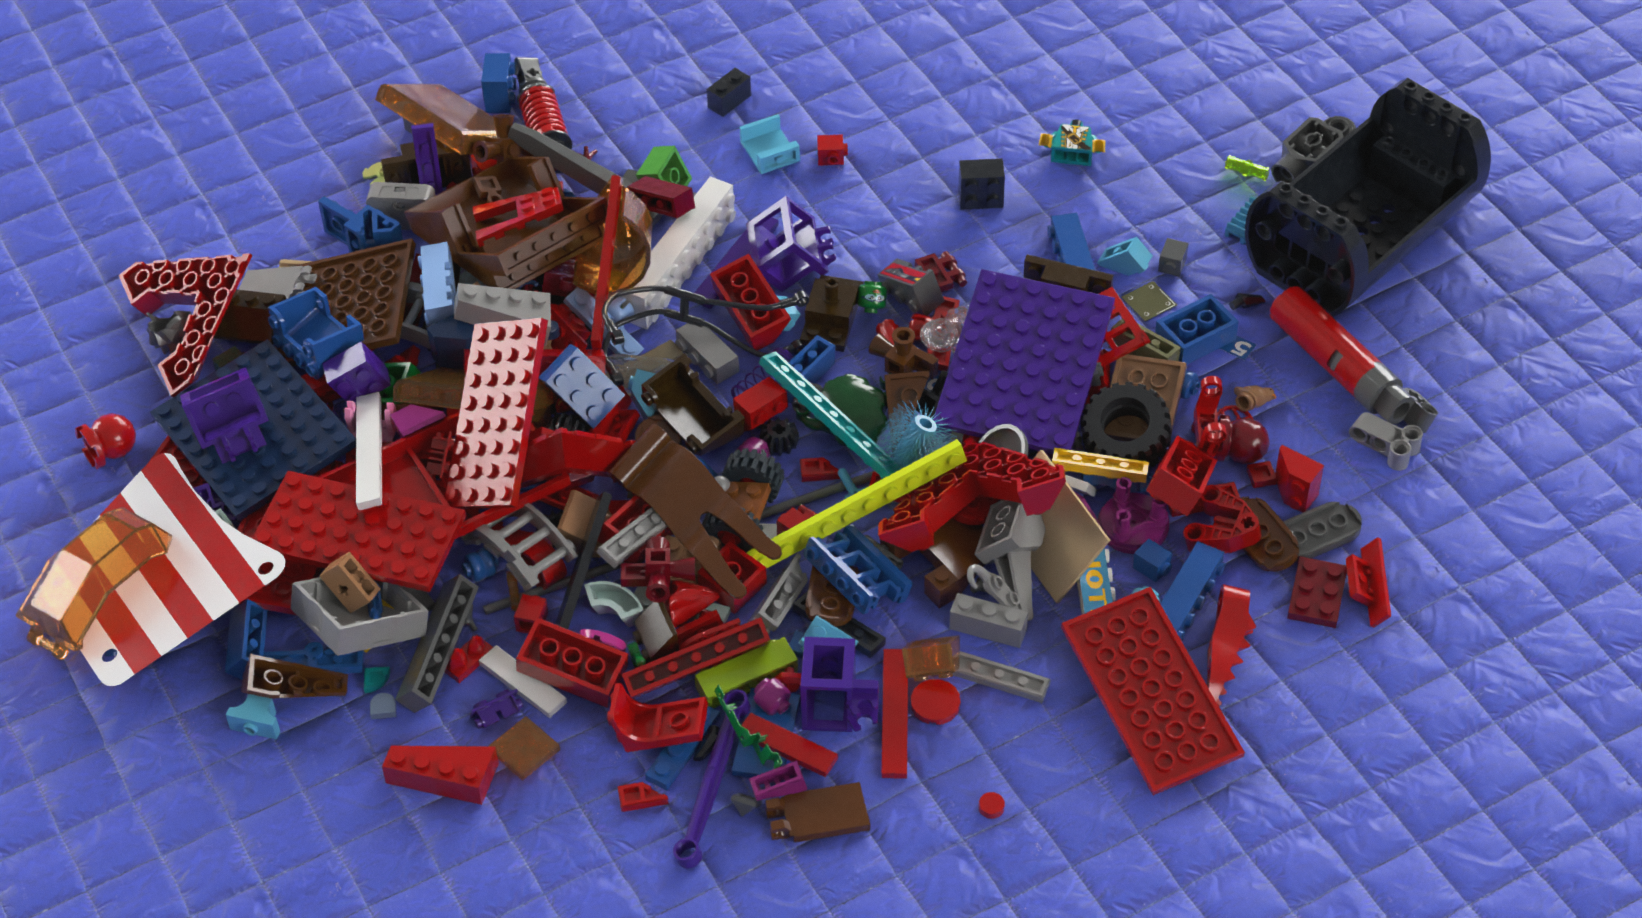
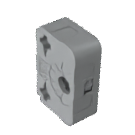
M374 182L370 185L366 204L381 210L388 217L396 219L401 224V230H412L404 212L436 195L434 188L427 184Z

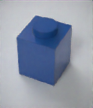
M1148 539L1134 553L1133 568L1154 582H1157L1162 576H1167L1171 571L1172 553L1151 539Z

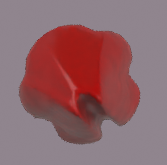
M672 580L670 583V597L663 604L674 628L706 609L719 599L720 595L715 589Z

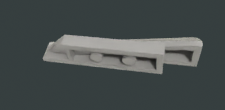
M796 553L787 563L748 620L750 622L761 617L768 635L770 630L774 632L779 627L808 581L806 573H802L799 560L801 555L799 553Z

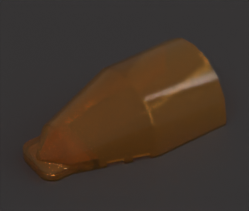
M622 177V192L608 295L635 287L644 279L651 263L652 218L646 204L623 184ZM611 178L597 196L606 197L607 202L609 200ZM603 241L576 255L573 284L595 295L597 293Z

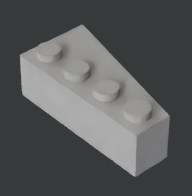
M458 283L454 301V319L475 325L543 318L548 320L544 343L545 346L547 345L551 329L550 293Z

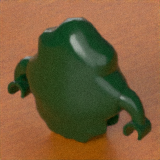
M851 373L825 382L821 393L876 443L880 434L887 429L883 428L887 427L886 425L889 423L885 415L887 410L886 391L883 393L879 388L870 385L866 378L855 376ZM880 376V387L881 389L886 390L885 381H883L882 377ZM805 407L804 413H800L798 408L795 409L796 419L807 428L833 435L838 444L847 446L822 421L810 418L809 409Z

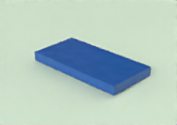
M751 688L748 698L751 709L744 716L743 722L751 712L793 732L800 703V694L791 693V698L788 701L791 705L783 714L780 715L777 712L774 715H768L755 703V688ZM739 740L732 767V775L752 778L773 770L775 763L773 760H767L762 765L753 746L743 747ZM780 756L782 760L781 766L786 765L787 759Z

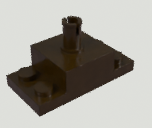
M443 137L435 138L442 186L447 187L451 182L457 185L472 177L467 144L445 148ZM413 142L400 144L402 156L381 159L385 182L420 184Z
M1028 254L1024 260L1023 278L1096 294L1113 287L1114 275Z
M820 275L819 279L815 278L809 296V303L805 308V325L800 337L805 346L818 335L834 344L835 351H845L858 309V289L860 285L864 284L863 281Z

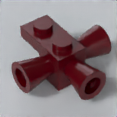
M661 536L652 537L646 542L645 563H621V587H647L646 597L656 603L664 602L670 597V577L695 581V557L670 562V543Z

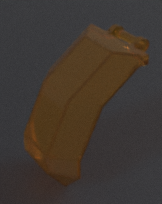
M123 507L104 513L45 563L16 613L17 618L30 625L27 641L48 650L58 660H63L67 657L68 648L73 651L83 649V638L108 595L149 560L168 553L172 535ZM43 632L53 637L55 643L45 638Z

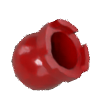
M115 413L100 416L93 422L91 428L86 424L75 428L76 438H82L85 448L81 449L91 466H95L96 469L106 465V458L117 459L124 457L132 450L136 442V431L133 424L125 416Z

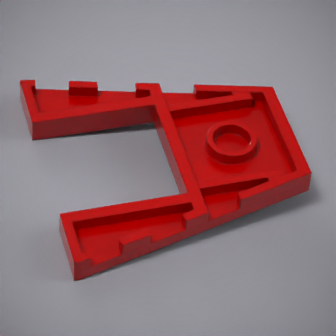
M547 187L541 191L473 206V215L476 222L516 209L518 213L516 218L475 231L476 240L479 247L484 246L483 241L494 237L495 240L505 237L504 232L515 228L521 230L526 227L525 223L536 219L539 222L564 211L558 187Z

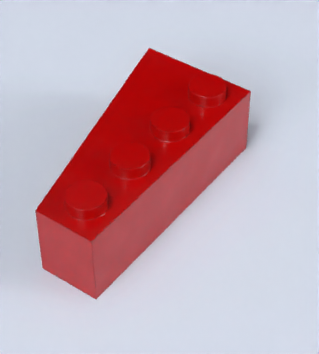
M390 746L382 769L386 784L482 805L499 761L496 746Z

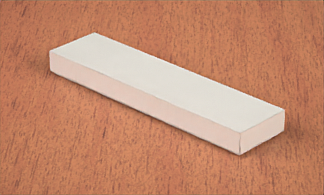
M496 645L479 659L480 666L510 689H517L518 695L548 718H551L567 703V698L549 684L517 672L516 659Z

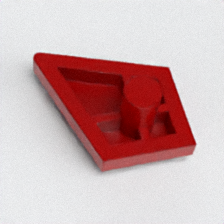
M793 667L785 668L784 672L774 677L779 679L790 692H796L801 687L802 673H794Z

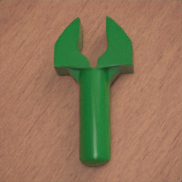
M637 642L628 644L627 649L632 657L630 659L634 668L645 665L646 661L640 653Z

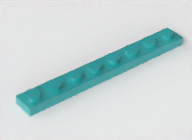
M776 351L761 357L759 364L765 371L773 376L785 390H788L796 397L800 404L809 409L816 419L822 421L850 450L861 457L866 465L874 469L881 479L893 474L894 471H899L900 466L896 469L894 467L897 464H892L895 461H879L890 459V456L888 454L878 456V454H884L885 451L880 450L882 449L875 444L868 435Z

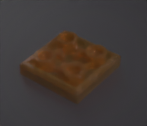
M527 716L489 745L496 746L498 760L522 781L560 751V745Z

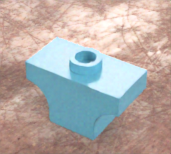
M248 694L243 704L237 707H229L226 713L231 730L244 732L250 736L258 735L276 740L280 734L272 698Z

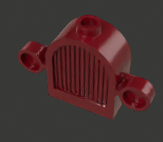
M576 255L544 273L542 292L567 297L581 285L594 297L597 293L599 270L592 265L582 263V258Z

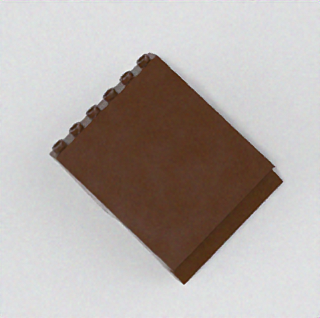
M509 157L404 213L413 233L430 245L447 242L452 254V261L485 285L516 289L602 242L605 231L603 224L606 223L608 202L606 197H565L549 157ZM496 176L502 189V199L541 191L547 187H558L564 211L537 222V219L525 223V228L521 230L515 228L504 232L505 237L498 240L492 237L483 241L484 246L479 247L475 231L516 218L518 213L516 209L476 222L472 207L487 203V199L479 198L473 185L474 178Z

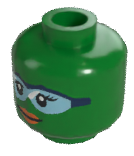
M864 281V284L860 285L858 289L857 305L864 308V312L877 313L878 309H883L886 306L887 288L882 286V282Z

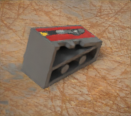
M897 258L877 274L880 282H882V286L887 288V295L891 294L900 304H906L913 313L929 315L945 301L934 272L931 269L925 272L922 271V266L918 265L916 268H913L910 262Z

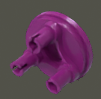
M1121 477V480L1117 479L1116 491L1113 494V498L1106 502L1098 515L1102 530L1111 540L1107 545L1127 554H1134L1148 539L1162 545L1169 532L1167 504L1145 494L1130 493L1131 480L1127 477Z

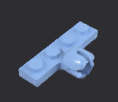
M579 285L563 302L592 330L596 300ZM622 296L614 299L608 307L607 314L614 323L634 315L631 303L623 309L620 308L627 300ZM605 325L603 333V342L608 333V330ZM622 325L618 327V330L620 329L623 333L624 343L614 345L612 340H610L608 347L626 364L635 359L644 348Z

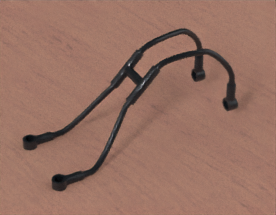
M669 285L641 286L617 291L607 298L602 307V317L608 330L602 346L606 356L605 368L611 381L617 387L624 385L621 372H618L613 362L608 359L609 342L612 340L614 345L624 343L623 333L620 329L618 330V327L640 318L658 314L698 327H707L739 348L761 358L770 353L757 351L710 322L689 315V301L701 305L709 304L746 310L771 311L795 305L798 307L806 306L809 303V297L804 291H798L793 297L779 300L775 304L753 305L707 299L703 295ZM661 291L667 295L680 298V312L668 308L652 309L629 316L616 323L607 314L608 307L614 299L628 294ZM797 339L790 345L781 348L797 355L805 345L800 339Z

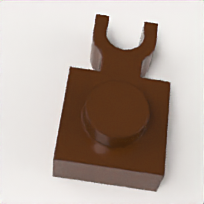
M496 176L474 178L473 185L480 199L486 198L487 203L503 200L501 197L502 189Z

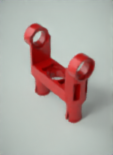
M1207 376L1202 379L1201 392L1193 413L1194 422L1191 425V431L1195 434L1196 447L1211 457L1216 456L1221 442L1227 438L1226 426L1218 422L1217 406L1223 389L1222 380L1217 376ZM1210 385H1215V386H1217L1216 388H1213V389H1208V388H1206L1207 386H1210Z

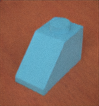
M1134 237L1106 248L1097 263L1104 268L1130 276L1135 273L1140 274L1148 268V263L1153 255L1138 237Z
M637 369L635 376L630 377L628 389L631 390L633 403L643 419L646 420L648 417L653 416L656 410L651 405L647 406L642 400L641 384L656 373Z

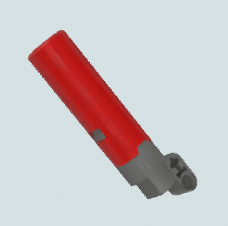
M1295 286L1286 289V291H1283L1276 297L1270 308L1271 319L1370 413L1379 414L1385 421L1393 425L1404 420L1408 425H1415L1421 428L1423 433L1427 432L1438 414L1436 408L1417 391L1411 388L1404 389L1402 381L1301 287Z

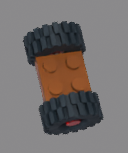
M744 448L742 452L738 449L730 454L722 476H725L730 482V487L725 492L763 530V526L759 525L761 515L767 502L772 503L777 498L784 480V470L780 469L781 464L779 462L774 463L775 458L772 456L770 458L766 457L767 453L763 451L762 454H759L756 449H752V452H749L748 448ZM706 513L702 526L709 536H714L721 542L722 548L730 541L744 552L753 549L732 528L711 514Z

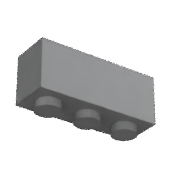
M687 323L676 329V345L689 356L694 365H698L703 370L707 378H711L716 384H719L739 372L738 356L709 328Z
M957 593L950 610L949 629L1020 648L1027 631L1028 612Z

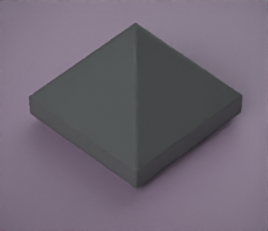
M737 793L731 796V801L742 817L762 805L761 800L757 801L755 797Z

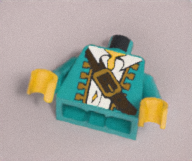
M1077 119L1072 120L1070 124H1061L1058 131H1054L1051 135L1046 133L1040 134L1039 146L1043 145L1046 148H1052L1051 162L1091 166L1092 153L1105 152V140L1097 139L1095 135L1091 134V128L1083 126L1082 121Z

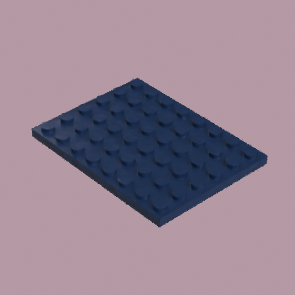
M268 339L150 411L153 419L203 480L209 483L212 491L238 522L272 501L287 471L311 476L356 448V438ZM246 367L269 420L258 425L267 445L258 448L259 451L255 453L252 449L236 456V461L234 462L230 460L222 464L214 444L204 449L201 448L182 407L180 395Z

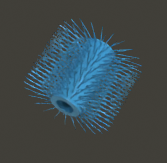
M926 404L925 415H922V410H920V415L918 414V416L916 412L914 413L915 416H913L910 411L905 410L908 414L903 413L905 416H900L901 420L896 418L898 423H896V426H893L896 428L894 429L895 431L889 433L892 435L890 439L887 438V435L885 436V441L888 443L880 449H885L884 451L887 450L890 453L878 454V456L889 454L893 457L879 461H895L892 464H897L901 469L923 458V456H927L928 453L934 452L933 450L936 451L941 448L940 446H945V442L942 439L948 437L940 432L946 433V431H951V429L941 431L936 428H941L939 425L951 424H936L935 422L937 421H933L934 418L932 417L930 418L931 413L929 416H926Z

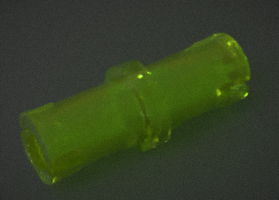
M1231 155L1226 159L1225 168L1240 172L1243 176L1247 177L1249 175L1266 181L1269 176V167L1255 164L1252 160L1247 159L1245 161Z

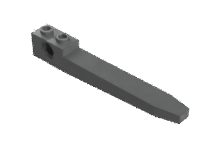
M517 123L510 127L508 137L524 150L536 157H549L554 168L609 200L612 175L619 176L618 174L534 129ZM621 177L622 192L619 215L650 232L662 218V214L632 207L627 186L632 184V182Z

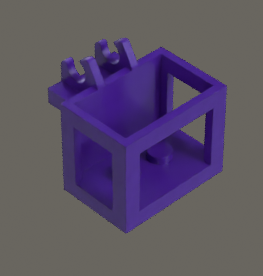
M787 196L746 223L751 258L766 281L781 292L813 271L819 275H825L829 272L828 265L836 260V254H824L826 250L834 249L833 238L827 240L821 238L822 235L831 233L830 227L816 228L815 217ZM781 211L784 231L775 236L764 228L762 224ZM791 212H792L794 215H796L798 218H800V219H799L797 222H795L794 224H793Z
M246 367L180 395L182 407L201 448L204 449L214 444L222 464L230 460L234 462L236 461V456L252 449L255 453L259 451L258 448L267 445L258 425L269 420Z
M804 638L801 674L802 730L857 732L861 730V725L857 722L861 717L870 718L872 724L878 722L879 680L856 679L855 639ZM815 690L845 691L843 721L813 719Z

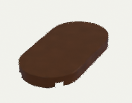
M1249 496L1240 497L1257 516L1262 535L1258 543L1243 548V551L1262 570L1277 572L1290 567L1299 555V545L1296 536L1264 500L1257 497L1255 499L1249 498Z
M812 566L805 604L806 614L812 621L815 616H819L835 627L847 624L853 617L855 606ZM850 566L856 574H860L857 567Z

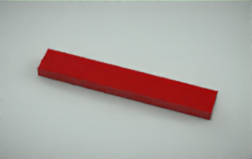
M884 649L882 778L907 779L908 649Z

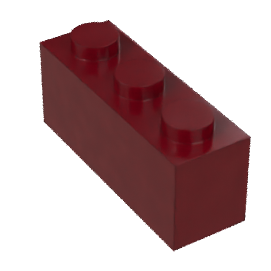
M648 176L627 186L632 207L674 218H679L696 208L691 187Z

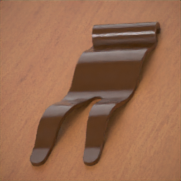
M652 424L607 471L608 477L611 479L615 477L622 487L645 501L714 581L735 599H741L746 595V587L729 568L702 526L700 518L703 514L709 513L724 522L755 550L766 557L777 560L782 555L781 547L767 537L748 514L724 491L703 463L688 449L671 440L670 436L656 424Z

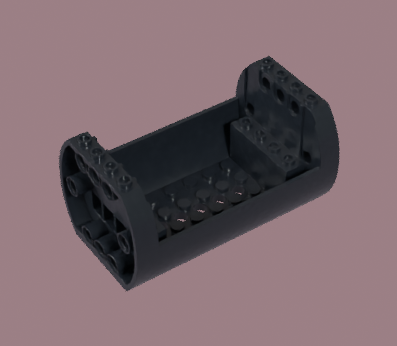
M1409 78L1396 83L1378 98L1371 110L1370 117L1293 181L1290 183L1280 181L1273 184L1252 202L1246 217L1245 241L1249 257L1256 272L1284 291L1290 287H1301L1332 317L1340 314L1483 189L1490 171L1491 150L1488 136L1481 120Z

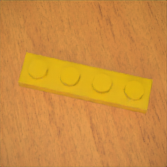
M1054 448L1052 463L1054 465H1063L1065 472L1072 471L1084 475H1098L1109 479L1127 477L1131 482L1146 483L1149 462L1061 448Z

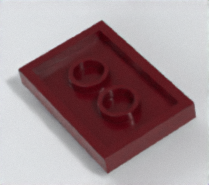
M1300 556L1287 619L1336 628L1347 574L1346 565Z

